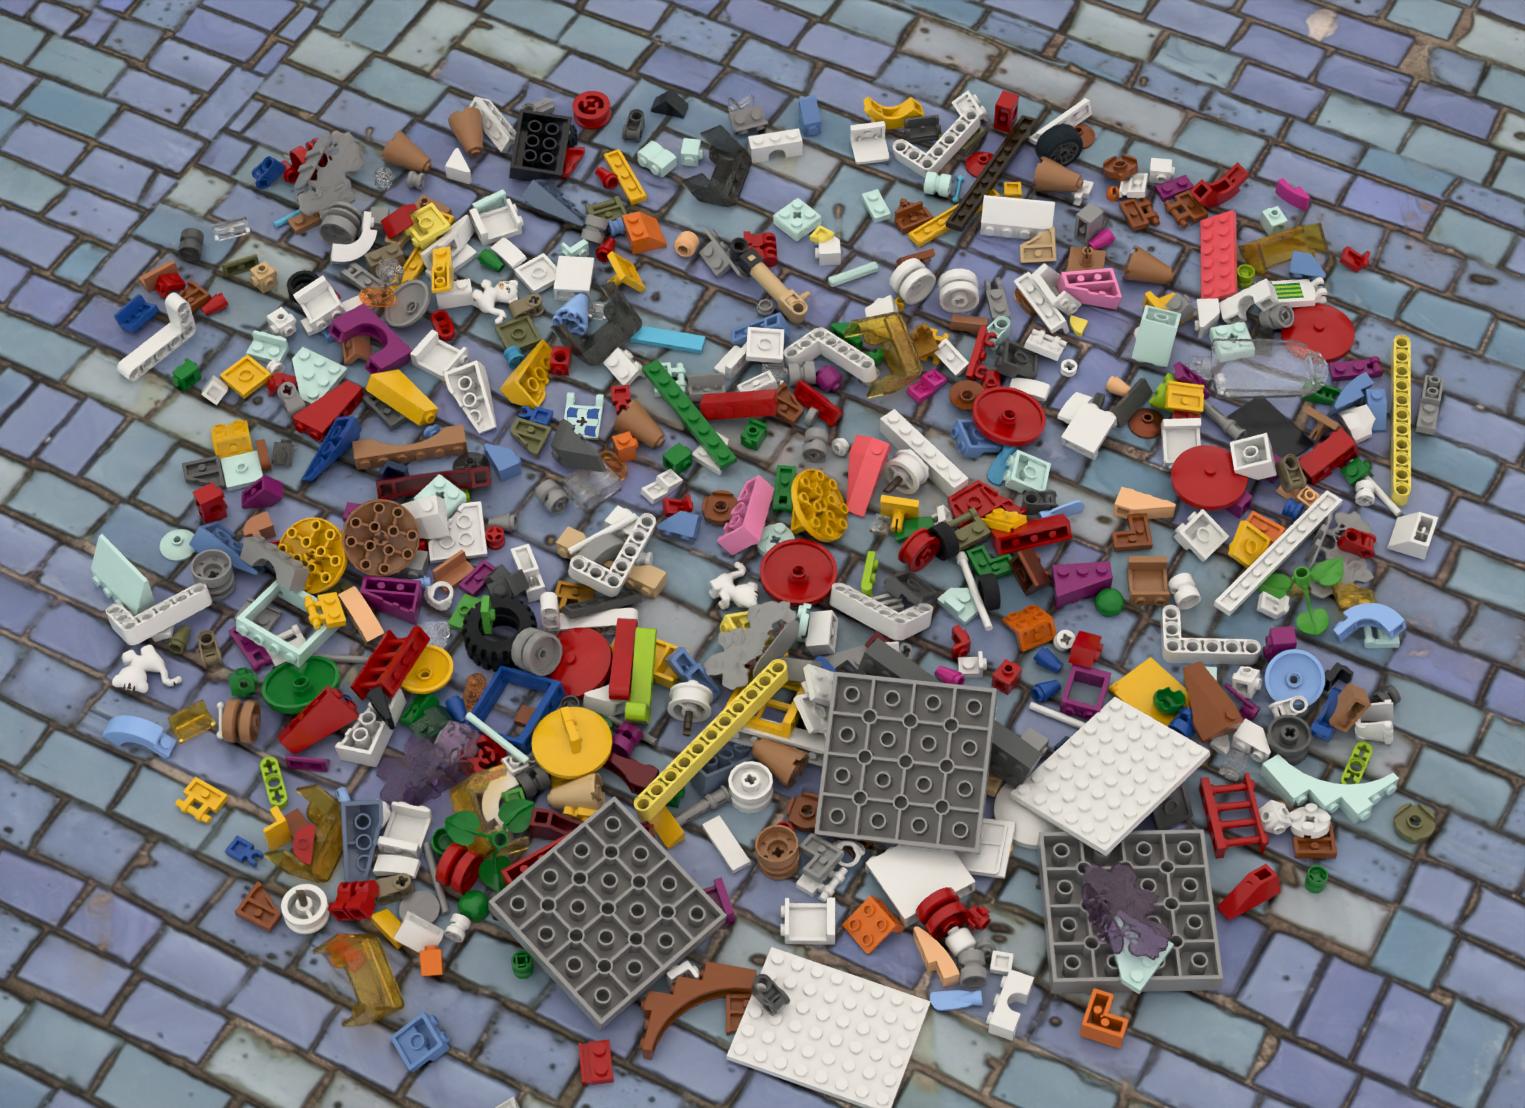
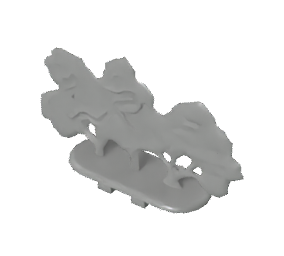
M337 130L333 131L331 135L329 132H326L317 140L313 149L307 151L305 155L307 160L305 164L300 165L298 169L300 174L295 183V189H301L308 184V191L298 196L299 210L307 216L319 212L320 218L323 221L333 202L343 201L351 203L355 200L354 194L351 192V182L346 178L345 174L349 171H358L364 166L360 155L359 145L353 141V136L350 132L343 134ZM331 136L332 145L327 147ZM332 149L338 150L339 153L337 155H332L329 153V151L332 152ZM323 153H325L328 162L325 167H320L318 163ZM315 169H317V180H310Z
M1342 511L1337 512L1335 521L1338 526L1334 529H1329L1333 514L1330 512L1311 541L1310 545L1312 547L1305 556V560L1308 561L1306 567L1310 571L1313 565L1320 563L1315 560L1319 550L1325 551L1326 560L1343 558V577L1338 584L1329 587L1322 586L1319 581L1313 582L1311 580L1309 585L1311 588L1310 592L1320 598H1325L1333 593L1341 605H1352L1356 603L1358 594L1354 581L1365 583L1373 579L1374 576L1367 569L1368 565L1364 558L1344 552L1338 547L1336 537H1340V535L1335 534V532L1339 533L1338 530L1355 528L1366 533H1373L1369 524L1362 521L1361 516L1355 511L1350 514ZM1326 534L1333 536L1335 540V546L1332 549L1322 546Z

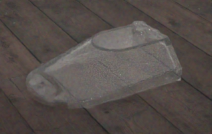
M1214 338L1211 345L1210 372L1216 399H1270L1312 395L1325 385L1329 374L1328 365L1318 351L1313 352L1307 348L1308 345L1294 340Z

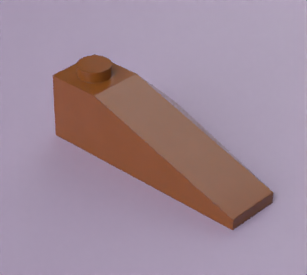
M1202 662L1183 667L1185 686L1190 699L1189 708L1192 710L1193 715L1192 724L1201 742L1204 743L1236 732L1244 720L1234 702Z

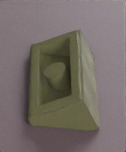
M257 254L222 264L225 277L249 271L258 265Z

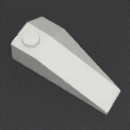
M476 360L444 372L448 390L464 410L478 433L482 434L497 428L485 366Z
M435 495L401 504L416 520L420 538L435 540L449 537L445 499Z

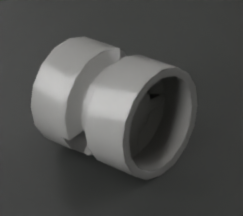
M587 214L584 222L586 228L582 229L580 238L602 244L605 236L603 231L607 229L609 220Z
M1288 304L1276 305L1264 312L1261 310L1259 321L1265 330L1287 328L1293 324L1294 312Z
M803 361L802 365L798 362L787 363L790 387L797 386L798 381L801 380L808 385L816 384L814 361Z
M815 427L806 430L802 456L806 461L820 463L826 459L829 439L827 431Z
M553 479L545 480L535 491L536 498L554 515L564 511L570 503V497Z
M968 949L960 952L957 956L958 968L960 969V984L965 988H978L987 983V972L985 967H983L986 964L984 952L978 949Z

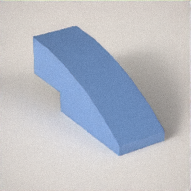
M1366 372L1353 379L1337 396L1328 411L1327 416L1329 418L1341 411L1356 406L1361 401L1366 389H1370L1374 384Z
M684 647L676 648L665 659V662L683 683L695 680L709 688L713 693L712 702L722 693L712 678L706 674L701 664L695 662Z

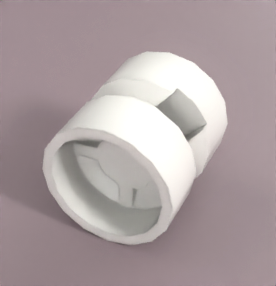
M1178 574L1168 582L1170 591L1179 609H1190L1201 601V596L1198 589L1194 587L1195 583L1191 574Z

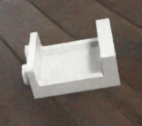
M510 198L506 199V206L479 214L476 208L469 210L471 222L482 246L498 242L503 237L507 239L522 234L524 223L522 217L517 215V207L515 204H512Z
M558 257L553 288L555 300L569 301L573 296L583 293L589 298V302L591 301V283L593 272H595L594 258Z
M1044 263L1031 274L1051 304L1067 316L1075 313L1082 305L1080 301L1066 291L1059 294L1056 284L1060 274Z
M324 275L293 294L306 314L310 326L316 333L331 325L332 320L347 313Z
M431 330L410 353L413 366L446 382L444 372L463 366L469 360L466 347L459 350L439 340L438 332Z
M1084 401L1061 436L1062 445L1095 461L1098 456V449L1112 427H1116L1117 418L1112 412H1105L1099 409L1097 405Z
M1201 418L1163 419L1161 423L1163 468L1169 467V470H1172L1175 460L1181 453L1192 447L1201 446Z
M393 801L391 804L392 813L384 835L379 836L377 842L379 853L419 859L423 850V843L426 841L433 821L431 809L421 805L413 806L406 802Z
M785 898V905H781V918H785V924H781V936H785V944L835 945V898H827V903H789V898Z

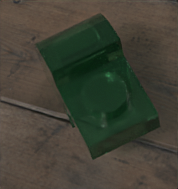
M434 706L424 711L426 715L410 725L420 743H423L437 732L439 733L440 730L458 727L444 706Z

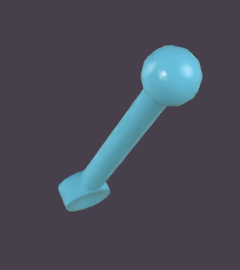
M963 175L957 176L958 184L955 196L952 199L954 203L959 202L958 195L961 182L964 181Z

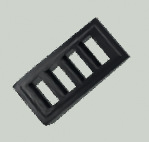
M378 686L367 693V696L378 715L388 728L393 730L395 729V724L381 686Z

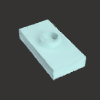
M502 189L490 196H486L472 203L473 209L476 208L478 213L482 214L507 205L506 193Z

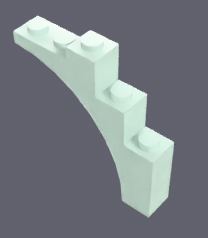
M1279 754L1264 762L1260 772L1262 777L1291 809L1296 805L1301 806L1308 800L1330 814L1340 808L1354 824L1369 818L1372 806L1377 804L1386 794L1388 796L1393 794L1397 789L1396 786L1399 780L1397 775L1392 773L1382 779L1362 784L1331 783L1302 773Z

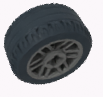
M1060 124L1049 128L1039 137L1035 151L1039 159L1044 156L1062 166H1067L1079 157L1083 149V141L1074 127L1068 124Z

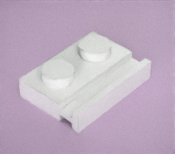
M1135 173L1127 177V180L1121 181L1119 198H1122V195H1127V198H1145L1148 173Z

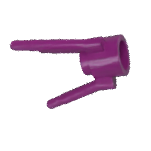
M1225 683V688L1243 702L1239 710L1242 712L1240 715L1243 720L1249 719L1253 721L1260 707L1248 701L1228 683Z

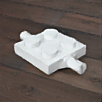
M804 681L801 685L805 694L797 695L793 700L808 733H822L826 738L830 707L811 702L807 684Z

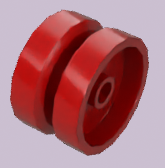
M453 842L446 849L438 863L435 874L436 882L446 887L451 886L452 890L463 895L466 891H470L479 877V866L484 860V855L473 849L468 851L467 846Z
M945 887L930 894L918 905L915 913L920 922L926 925L925 929L928 934L934 939H942L949 936L947 932L956 926L961 928L970 914L966 906L959 902V896L951 887Z

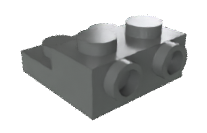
M1005 339L1003 344L998 346L996 355L999 356L995 362V366L998 367V373L1011 378H1015L1019 374L1035 380L1038 372V353L1025 349L1023 345Z
M910 569L889 575L885 579L883 587L891 597L896 599L906 597L907 601L915 605L934 599L938 593Z

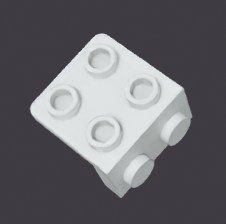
M884 121L850 125V143L857 165L884 162L890 159L885 140Z

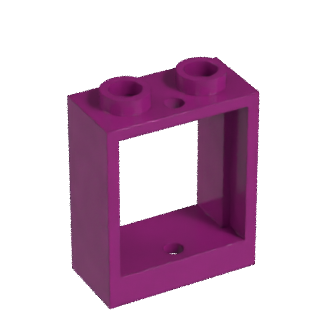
M1072 664L1061 700L1060 712L1089 721L1103 708L1110 685L1111 672ZM1074 681L1102 688L1096 706L1068 699Z

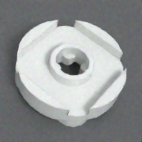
M1308 803L1305 807L1297 808L1290 812L1289 816L1292 825L1289 826L1291 832L1304 838V835L1311 836V839L1320 838L1328 833L1331 824L1330 815L1325 810L1318 808L1314 803Z

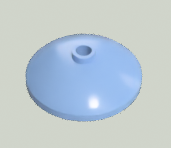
M1290 649L1277 654L1269 662L1265 671L1266 690L1275 702L1295 696H1303L1309 706L1320 697L1325 686V673L1321 663L1315 656L1304 650ZM1291 676H1295L1297 678L1296 683L1290 682ZM1297 702L1293 706L1294 709L1305 707L1301 702Z

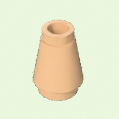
M1111 376L1105 389L1108 390V393L1124 397L1131 387L1119 377Z

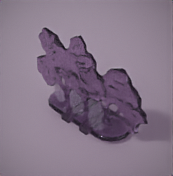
M450 720L441 730L437 744H431L430 739H419V737L411 735L404 745V757L391 756L379 763L376 776L381 780H387V783L380 792L381 800L391 805L393 801L400 802L402 799V802L417 806L432 798L437 800L442 797L441 793L449 788L451 790L459 786L458 783L471 775L474 769V765L471 762L459 760L461 757L472 758L476 755L478 751L477 741L481 734L477 730L472 731L468 724H460L457 721ZM457 750V758H454V762H452L451 755ZM449 759V763L444 762V760ZM441 765H448L444 769L434 774L435 769ZM410 782L412 787H408L407 783Z
M1117 862L1111 868V872L1098 865L1084 867L1086 872L1082 878L1085 882L1082 886V899L1089 913V922L1091 925L1095 924L1099 930L1097 935L1100 940H1105L1113 953L1120 954L1124 948L1125 937L1130 941L1128 951L1131 955L1136 957L1147 956L1151 960L1159 958V952L1166 951L1168 941L1171 940L1173 934L1163 924L1147 919V914L1154 912L1155 906L1153 904L1158 901L1160 896L1148 889L1139 890L1135 888L1138 878L1134 869L1129 865ZM1106 890L1107 893L1101 894V891ZM1103 900H1107L1108 907L1106 906ZM1113 915H1116L1121 918L1123 922V927L1121 929L1115 921ZM1125 932L1137 933L1138 938L1130 937V934H1125Z

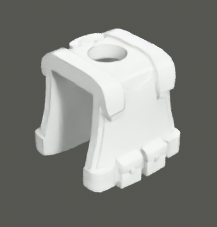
M1391 700L1371 703V706L1355 722V737L1357 741L1365 742V740H1371L1391 745V742H1393L1392 721L1394 715ZM1361 721H1375L1374 723H1361Z

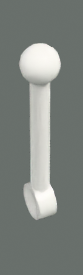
M218 702L219 731L216 735L221 740L223 739L222 717L224 703Z

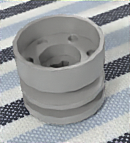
M333 202L319 227V235L331 246L333 243L351 244L354 242L362 226L363 214L357 207L348 202Z
M210 549L194 557L191 563L194 583L206 584L212 601L222 600L230 596L235 589L236 582L231 558L228 554L221 550Z

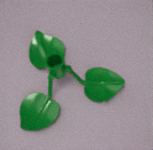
M514 799L504 803L498 812L499 819L504 822L502 824V831H493L490 834L477 831L480 821L477 815L471 811H458L447 817L444 821L446 832L455 843L465 846L471 845L475 840V835L488 838L489 844L492 847H496L492 858H486L481 862L478 874L481 881L497 893L506 887L502 881L501 870L511 865L508 857L503 855L496 857L501 848L508 844L509 839L506 826L512 833L524 832L530 824L534 808V802Z

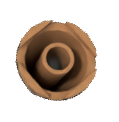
M466 107L462 112L455 111L448 118L450 128L468 156H480L483 152V126L480 110L474 107Z
M395 132L393 135L396 137L393 140L389 139L383 150L382 156L385 158L382 161L417 173H428L432 166L431 159L403 132Z
M1043 156L1040 158L1043 161L1042 163L1038 162L1034 173L1033 182L1036 183V187L1033 186L1034 191L1077 192L1078 189H1082L1084 180L1081 179V175Z
M1134 245L1132 249L1135 251L1133 254H1129L1123 270L1126 275H1123L1122 279L1166 285L1167 282L1171 283L1174 273L1171 272L1172 268L1141 247Z
M633 400L628 404L630 408L626 411L623 409L614 422L613 429L619 433L630 431L632 438L636 437L638 442L653 449L656 447L660 448L666 440L664 439V432L637 400Z
M765 738L757 739L751 748L753 756L766 766L771 774L786 788H791L797 782L794 778L802 775L809 761V754L807 752Z

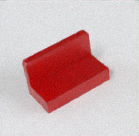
M415 203L403 205L381 220L388 239L395 238L414 224L410 214L417 211Z

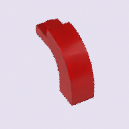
M1237 162L1218 181L1206 183L1201 179L1189 192L1203 206L1215 207L1227 202L1240 192L1239 187L1251 175Z

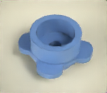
M437 424L428 426L424 430V438L429 439L439 433L440 426Z

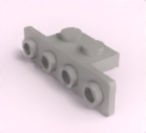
M705 227L703 230L712 241L699 254L714 274L721 278L732 267L739 277L747 281L748 277L737 263L729 257L728 246L723 241H719V234L714 229L710 231Z

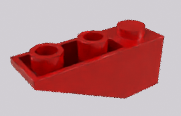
M1267 864L1251 871L1217 906V910L1230 921L1281 893L1278 875Z

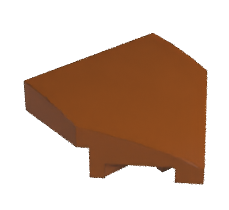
M901 198L900 205L895 211L894 222L900 232L906 234L934 217L926 207H923V201L912 203L907 202V199Z

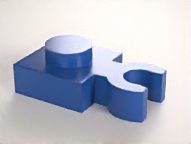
M522 406V412L526 414L519 413L518 417L549 426L554 414L553 410L535 407L534 410H531L528 406Z
M238 835L225 850L226 855L242 864L245 860H248L252 867L258 866L257 862L253 860L255 857L264 858L260 850H254L252 843Z

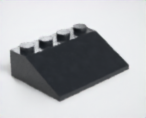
M520 109L509 178L523 181L561 178L572 117Z

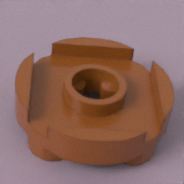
M1122 155V158L1116 159V156H1113L1103 162L1104 176L1117 179V181H1125L1127 177L1139 171L1137 159L1130 155Z
M717 490L712 492V495L708 498L706 496L702 502V513L705 521L715 525L729 523L733 517L730 513L739 503L734 494L725 490ZM720 505H722L724 507V510H718L716 508H719Z
M806 792L790 800L787 806L788 822L795 829L803 832H815L819 795ZM810 809L812 814L804 815L802 811Z

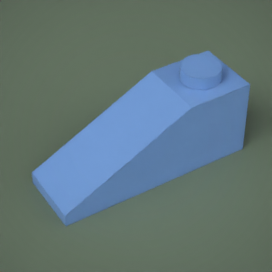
M779 312L734 329L731 335V343L733 345H744L747 342L748 327L784 329V341L790 339V326Z

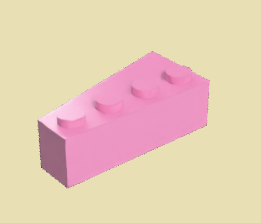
M760 475L745 483L737 499L739 503L730 513L733 517L729 523L725 524L723 528L725 531L724 535L719 536L717 540L731 555L751 545H756L761 540L765 520L769 513V506L773 499L774 488Z

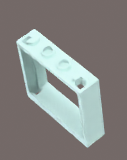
M277 580L236 618L237 632L297 667H300L340 627L327 629L324 623L298 649L253 623L252 620L277 596L308 614L309 612L306 611L304 606V598L310 595L312 600L317 601L316 597L304 590L288 591L279 585Z

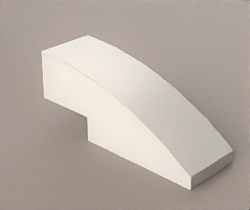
M526 544L512 548L511 553L516 569L523 570L530 586L524 590L528 602L540 600V595L546 592V588L530 545Z

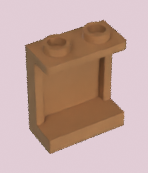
M1128 556L1127 579L1130 605H1169L1170 592L1168 591L1166 570L1167 556Z

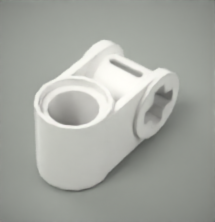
M1295 696L1274 702L1268 708L1272 711L1274 719L1280 716L1278 710H1280L1281 716L1294 715L1303 717L1308 712V702L1303 696ZM1297 702H1301L1305 706L1300 711L1293 708Z

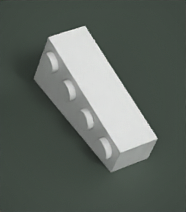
M401 689L397 690L394 697H387L385 694L395 724L394 726H396L406 704V699ZM369 702L367 710L359 715L356 724L352 729L349 728L347 730L345 738L336 744L335 749L340 760L377 767L394 729L388 728Z

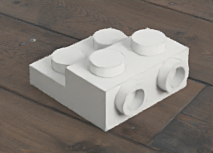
M1202 509L1198 513L1194 511L1187 518L1189 522L1186 525L1182 523L1174 530L1177 533L1174 538L1186 551L1190 548L1204 562L1229 535Z

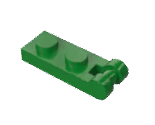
M777 465L773 512L781 510L786 511V513H792L791 488L796 475V466ZM780 500H786L787 503H780Z

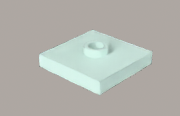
M257 450L220 459L227 491L249 487L263 476Z

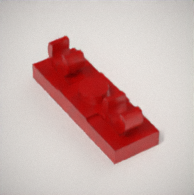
M980 326L966 372L967 380L976 381V378L980 381L985 380L984 375H979L981 371L987 372V367L982 365V361H985L987 356L985 348L986 345L989 348H994V342H989L991 338L997 339L996 333H989L985 326Z
M803 380L798 381L793 392L796 400L808 409L811 407L818 409V417L830 427L835 426L838 419L841 418L843 411Z

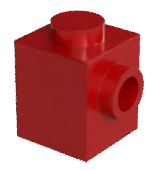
M1005 659L992 675L991 686L1009 695L1021 679L1022 668L1015 662Z

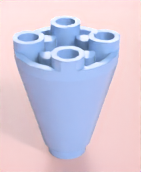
M579 293L573 296L554 314L552 324L563 339L580 338L586 333L588 329L589 298L585 294Z

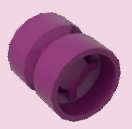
M622 722L616 730V734L612 736L611 752H615L619 756L628 759L644 737L643 732L630 722Z

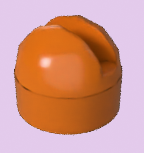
M1110 186L1107 190L1106 198L1109 201L1119 200V188L1117 186Z

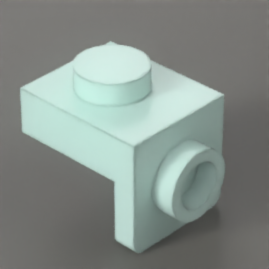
M585 239L572 247L567 246L564 242L561 244V256L587 257L589 255V245Z

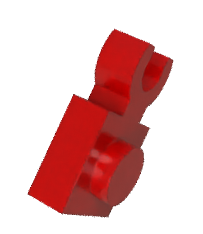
M629 385L611 387L613 406L616 405V414L618 416L621 409L627 410L630 408L628 406L631 402Z

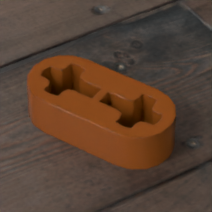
M265 440L255 441L262 471L271 470Z

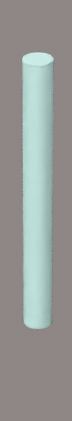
M471 712L467 713L465 719L520 762L526 765L530 761L529 757Z

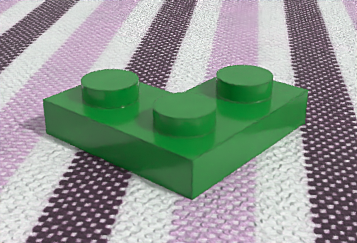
M984 544L966 550L968 560L977 576L994 573L998 579L1013 573L1008 564L1012 559L1009 553L991 559Z

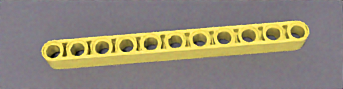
M1405 335L1396 336L1391 349V500L1400 507L1407 504L1411 491V342Z
M773 660L634 800V807L639 820H651L788 681V669L784 660Z

